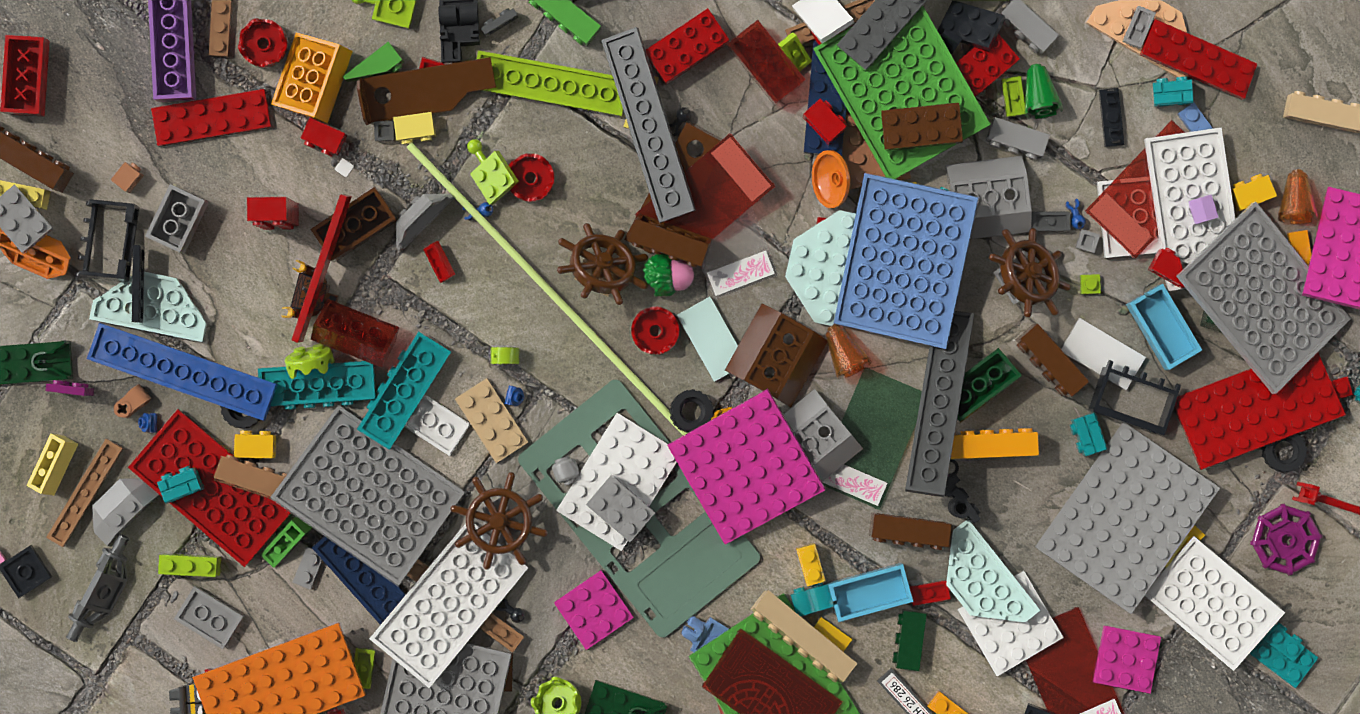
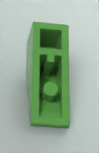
M387 42L345 74L343 78L347 82H351L360 78L390 74L391 72L396 73L403 67L404 61L392 45Z
M295 517L261 553V556L275 568L313 528L298 517Z

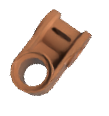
M138 384L116 402L114 413L118 417L128 418L149 403L152 398ZM122 405L128 406L126 408L127 413L121 412Z

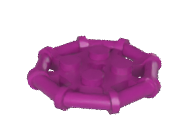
M1284 503L1270 512L1257 517L1258 522L1250 545L1254 547L1263 568H1269L1292 576L1294 572L1316 562V553L1323 536L1318 531L1309 511L1286 506ZM1281 514V521L1273 525L1269 522V520ZM1288 514L1300 519L1297 523L1288 520ZM1304 523L1309 528L1310 535H1307L1302 527ZM1264 526L1269 528V531L1266 533V540L1261 539ZM1284 535L1291 536L1289 545L1282 542ZM1308 540H1312L1309 552L1307 553L1305 552V544ZM1267 544L1272 553L1269 557H1267L1261 545ZM1300 555L1304 557V559L1295 564L1292 563V559ZM1276 557L1286 559V566L1273 561Z

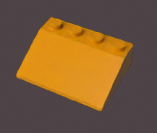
M296 32L271 105L328 123L353 51L340 44Z

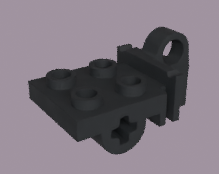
M439 0L441 63L462 62L461 46L480 45L478 0Z
M951 459L950 462L955 465V470L952 473H948L945 496L953 497L948 503V511L955 517H967L970 522L976 523L981 519L978 515L981 512L975 504L968 502L967 498L969 496L966 491L956 486L960 481L957 476L959 465L955 460ZM957 504L963 505L961 506V512L956 510Z

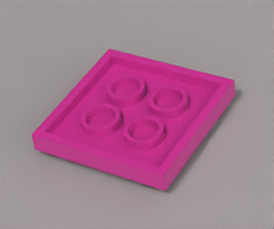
M602 570L554 602L586 650L634 618Z
M1103 625L1093 682L1151 694L1161 637Z

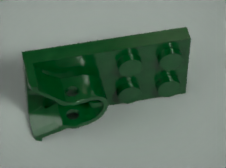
M71 341L0 346V385L73 379Z
M596 679L585 714H665L669 703Z

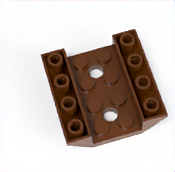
M761 303L724 371L740 380H744L761 391L768 389L774 399L791 408L828 340L785 314ZM787 333L793 336V342L789 345L783 341V336ZM768 367L774 369L775 373L772 378H767L764 375V371Z

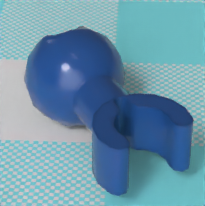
M1075 199L1076 205L1074 208L1067 201L1065 207L1072 213V227L1082 229L1086 224V219L1079 213V200Z
M484 202L476 210L483 217H489L493 213V206L489 205L488 202ZM471 214L468 217H464L465 220L474 218Z

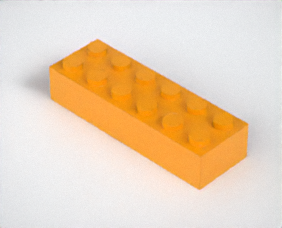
M1018 428V432H1013V429H999V433H994V430H980V434H974L972 430L960 431L961 435L954 436L951 459L1039 455L1038 432H1032V428Z

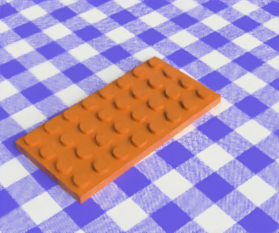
M340 623L192 677L206 714H318L366 696Z

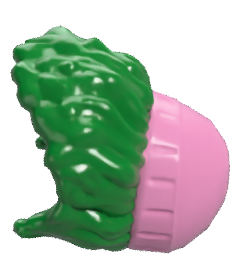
M665 253L661 255L655 254L644 264L646 267L643 269L645 273L644 279L654 288V296L656 297L672 296L676 291L689 288L693 282V268L684 260L675 261L670 259L669 255Z

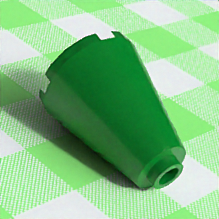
M1033 64L1027 70L1025 117L1030 119L1031 115L1035 116V119H1043L1057 115V110L1063 111V104L1046 67L1041 64Z

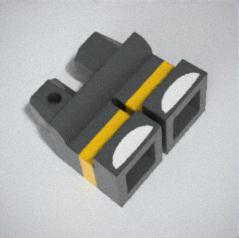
M195 684L181 685L169 691L170 701L179 700L180 706L170 708V714H206Z

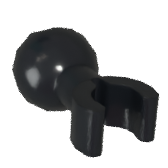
M686 107L679 108L676 112L677 118L673 124H669L670 127L676 125V132L673 136H677L681 124L689 121L691 118V112Z
M505 598L502 601L505 602L507 608L496 607L498 611H505L510 614L511 620L515 623H520L525 618L524 611L521 608L514 609Z

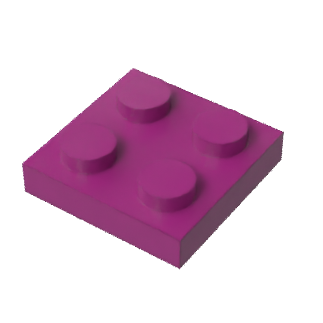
M53 380V384L46 383L45 391L81 396L94 395V388H88L89 384L72 382V385H69V381Z

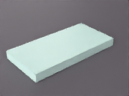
M708 297L679 313L677 317L715 382L729 374L724 370L738 345L711 297Z

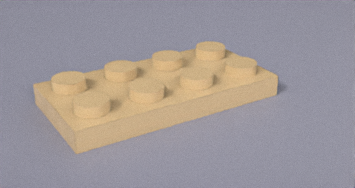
M488 378L455 398L457 404L496 463L529 443Z

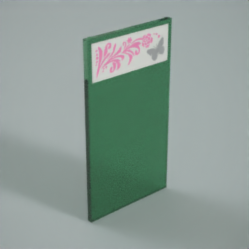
M864 367L841 421L863 449L822 481L823 485L880 510L917 423L922 391L871 370L869 367Z

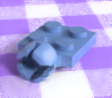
M691 617L687 623L694 628V631L684 625L682 635L693 643L690 651L695 652L729 628L711 617L706 622L696 617Z

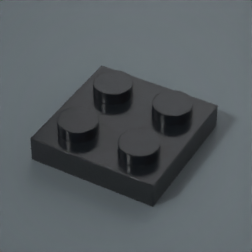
M32 545L0 564V571L18 599L52 578V575Z

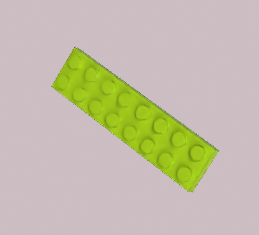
M478 50L477 59L491 57L496 88L481 91L622 117L623 107L612 75Z

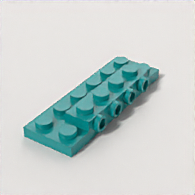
M418 331L406 351L403 349L398 356V365L396 367L392 366L387 374L389 379L386 384L382 382L379 386L377 398L371 399L366 408L369 410L357 430L390 450L451 354V351Z
M373 360L329 363L328 371L325 374L320 373L315 368L308 375H304L302 371L297 369V376L294 379L290 378L286 367L258 368V378L278 384L270 407L284 406L285 410L296 409V405H304V408H315V404H323V407H333L334 403L342 402V406L354 405L353 401L376 399Z
M1278 622L1249 654L1292 687L1296 688L1318 657L1301 644L1303 642L1301 638L1295 634L1290 636L1286 633L1288 629Z

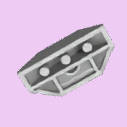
M451 194L417 195L411 202L413 205L408 210L406 208L403 209L397 216L399 219L396 221V249L402 252L455 198Z
M119 479L92 505L94 533L108 546L159 494L142 479Z

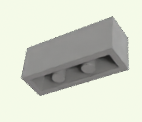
M1013 0L1001 13L1006 18L1003 25L1007 28L1011 27L1015 31V36L1021 41L1025 40L1029 44L1028 47L1036 54L1039 53L1041 55L1059 36L1021 0Z
M995 117L992 119L986 141L990 142L989 145L992 147L1000 148L1003 146L1008 148V152L1014 154L1021 152L1026 154L1027 158L1037 160V158L1043 157L1050 135Z

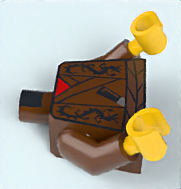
M296 260V262L300 263V268H293L294 271L299 272L291 306L282 307V309L288 310L287 316L281 315L282 318H299L315 270L314 267L305 265L300 260ZM326 277L312 317L317 316L320 311H324L326 304L337 305L339 295L329 293L330 285L327 284Z

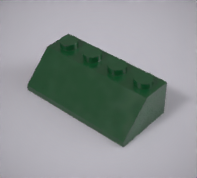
M999 348L965 372L957 418L958 422L964 421L1022 377Z

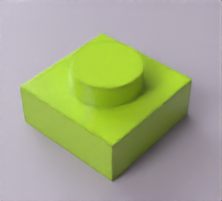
M1100 274L1080 275V294L1101 293Z

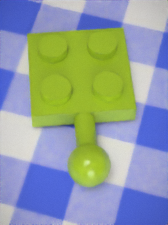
M352 0L355 4H362L363 2L374 4L372 20L410 29L417 1Z
M472 139L468 142L467 149L471 154L476 155L481 164L470 175L489 205H493L519 181L500 151H494L486 158L482 152V143L477 139Z

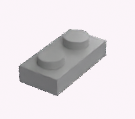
M1138 5L1122 42L1141 49L1156 12Z
M306 547L292 582L310 590L323 561L312 548Z

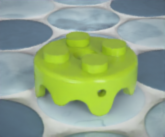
M320 343L308 348H295L294 352L289 354L284 362L290 378L294 379L297 376V369L302 371L304 375H308L315 368L320 373L325 374L328 371V364L334 363L332 349Z
M552 677L550 681L539 686L537 696L531 699V706L535 714H579L581 696L578 689L572 683L559 677ZM558 699H562L561 707L556 709L555 702Z

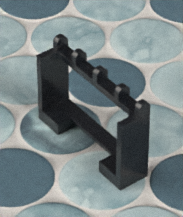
M89 199V201H86V206L92 207L91 217L83 219L84 223H89L88 237H81L80 240L87 242L85 256L78 255V260L84 261L83 270L76 272L75 277L129 282L140 207L134 203ZM98 207L126 210L124 222L127 223L122 260L119 259L117 274L89 272Z
M1109 360L1106 367H1102L1088 411L1165 436L1181 385L1176 383L1174 390L1163 387L1165 379L1160 378L1158 384L1146 381V372H1142L1140 378L1128 374L1129 366L1125 365L1122 372L1112 369L1113 361ZM1110 373L1169 393L1158 425L1099 405Z

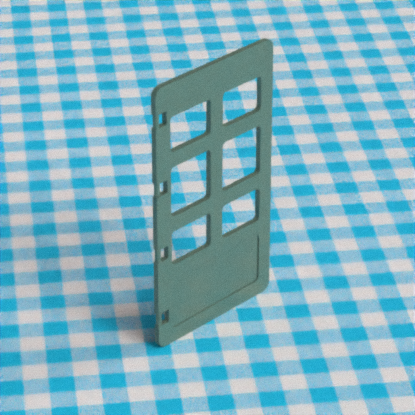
M612 380L524 450L518 457L519 464L556 510L567 493H563L547 474V469L555 463V460L562 458L577 445H581L590 456L597 446V443L591 436L592 433L621 409H626L641 428L667 444L670 443L619 380ZM677 462L673 467L678 474L677 478L658 492L649 506L655 513L685 488H689L696 496ZM537 468L544 475L541 481L533 473ZM706 511L675 536H671L654 514L645 526L661 546L631 572H626L610 552V549L613 547L611 544L580 525L576 527L569 518L559 513L659 637H666L760 560L759 553L745 535L724 544ZM611 561H613L619 569L616 573H613L612 570L608 567V564ZM649 607L656 615L652 620L645 613V610Z

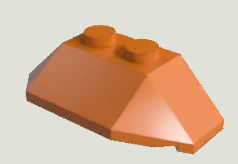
M0 228V249L12 264L46 279L67 274L71 257L61 241L46 235L23 254Z

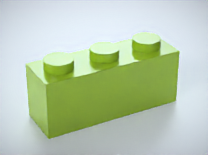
M166 553L159 555L158 574L220 576L221 556Z

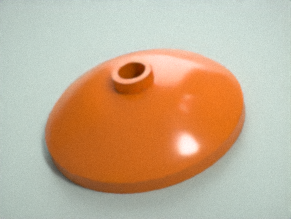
M833 150L821 152L816 157L812 168V185L819 202L827 208L841 206L849 194L851 185L847 163L839 153Z

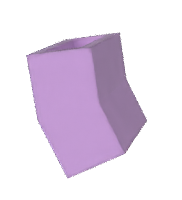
M1212 195L1188 201L1195 224L1218 218Z

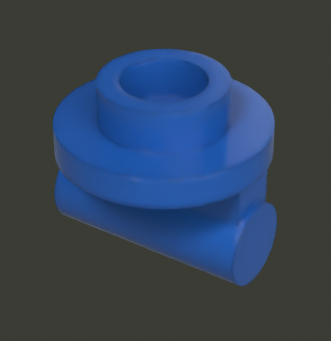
M509 385L504 404L519 406L524 400L523 390Z
M157 413L142 414L138 421L142 432L157 433Z

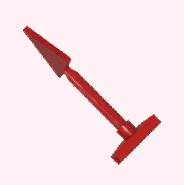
M1297 482L1296 485L1300 486L1301 490L1299 496H1293L1292 500L1310 505L1321 502L1360 515V506L1322 495L1319 492V486Z

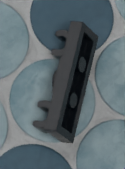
M1119 88L1098 90L1104 147L1123 146L1125 144Z

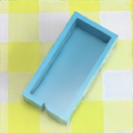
M1163 284L1155 286L1145 292L1144 295H1140L1126 304L1164 370H1170L1202 351Z
M902 563L827 583L832 601H836L833 605L838 622L913 602Z

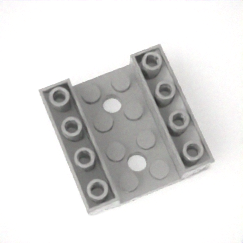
M1022 156L945 165L950 191L967 195L973 194L979 197L970 239L1001 236L1004 229H1008L1011 234L1029 232L1031 229L1032 210L1027 172ZM1007 189L1014 191L1015 197L1013 200L1005 198L1004 193Z
M815 389L783 414L821 481H824L863 449ZM820 427H828L830 434L827 437H821L818 432Z

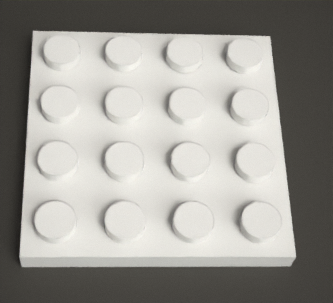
M1024 571L1015 575L1014 578L1040 609L1037 614L1025 623L970 616L963 606L957 609L996 676L1063 638Z

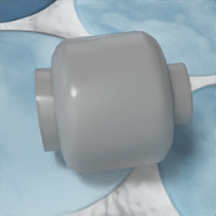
M569 456L555 460V464L552 466L556 481L558 483L564 482L565 486L575 483V478L580 475L575 459H570Z

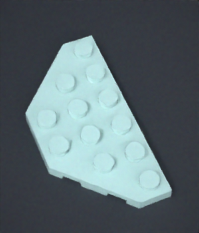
M838 210L793 239L785 277L815 323L829 326L834 324L856 213Z
M144 272L143 323L132 322V276H130L129 282H120L102 296L94 299L89 318L91 320L204 342L207 322L178 278Z
M969 519L953 530L946 585L970 616L1025 623L1040 611Z

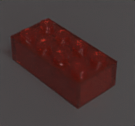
M328 299L313 325L310 340L382 368L396 342L399 327Z

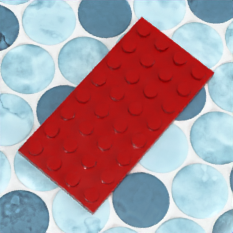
M1318 352L1276 394H1272L1252 369H1248L1177 397L1174 406L1200 471L1346 415Z
M177 409L128 468L162 497L157 482L162 480L161 476L172 473L174 476L180 473L179 469L189 465L190 468L196 467L204 489L173 501L170 504L243 567H246L291 513L269 498L214 481V475L221 456L234 455L185 413Z

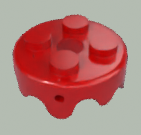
M255 18L240 31L239 52L252 65L262 68L271 67L279 63L285 56L288 46L287 36L284 30L274 21ZM261 39L269 41L267 48L261 49L259 47Z
M526 153L511 161L509 167L519 181L510 189L514 196L526 202H536L551 192L555 180L554 171L550 163L543 156ZM528 173L536 175L534 183L526 182L525 177Z
M649 307L641 310L636 315L631 326V334L634 343L640 350L648 354L658 355L669 351L675 345L679 336V325L675 316L667 309ZM653 325L661 328V333L658 336L650 334V328Z

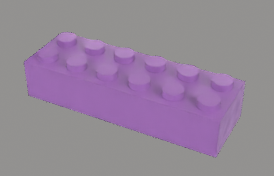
M148 0L153 100L157 102L196 100L191 0Z

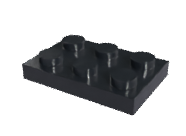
M952 0L937 31L941 36L947 28L962 38L961 43L990 51L1006 18L1003 14Z

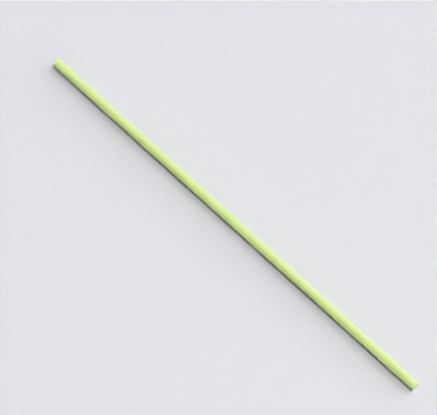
M410 143L406 148L674 426L673 421L670 419L669 409L413 143ZM674 426L682 435L687 434L683 430L680 431L677 426Z

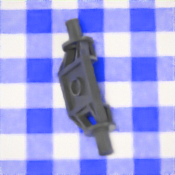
M118 534L112 549L105 547L102 549L103 554L96 563L98 569L82 600H77L73 613L68 615V618L74 623L66 635L67 639L78 642L84 627L92 629L94 623L111 614L128 581L126 568L128 559L122 554L130 540L127 536ZM113 558L117 560V570L111 568ZM89 611L95 612L87 619L84 618Z

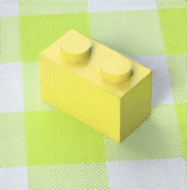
M432 112L393 117L396 140L402 142V145L413 143V140L420 139L421 142L432 141V137H436Z

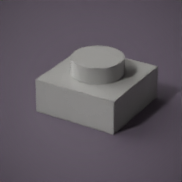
M1081 229L1075 248L1094 254L1100 235Z

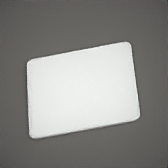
M342 158L335 170L344 177H347L354 165Z

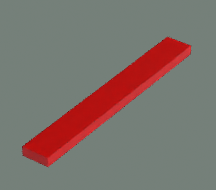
M347 194L339 196L292 336V341L296 343L304 341L352 196Z

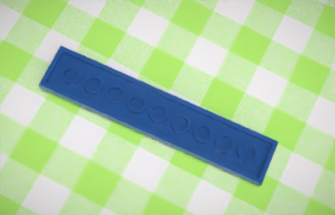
M102 323L98 325L87 356L88 360L263 421L266 420L278 385Z

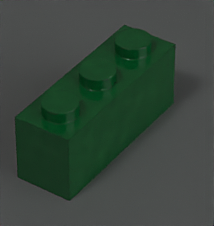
M902 609V614L898 613L897 625H900L899 633L896 632L895 634L897 652H893L892 663H895V667L898 669L920 670L927 616L925 612Z

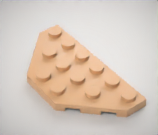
M1118 0L1098 5L1094 8L1086 22L1087 25L1139 56L1142 47L1138 49L1122 42L1138 5L1156 12L1154 19L1187 32L1182 12L1162 0ZM1142 57L1148 60L1149 62L1153 63L1154 65L1158 66L1159 68L1163 69L1164 71L1168 72L1169 74L1173 75L1174 77L1186 76L1175 70L1158 64L1152 60Z

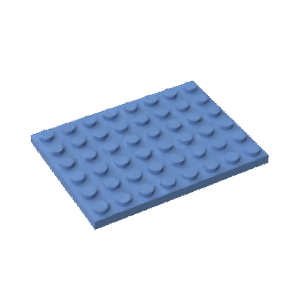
M864 173L834 324L946 349L979 197Z

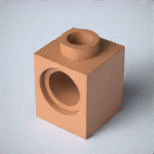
M124 162L111 178V181L125 192L131 193L144 175L140 173L141 168L135 163L129 164Z

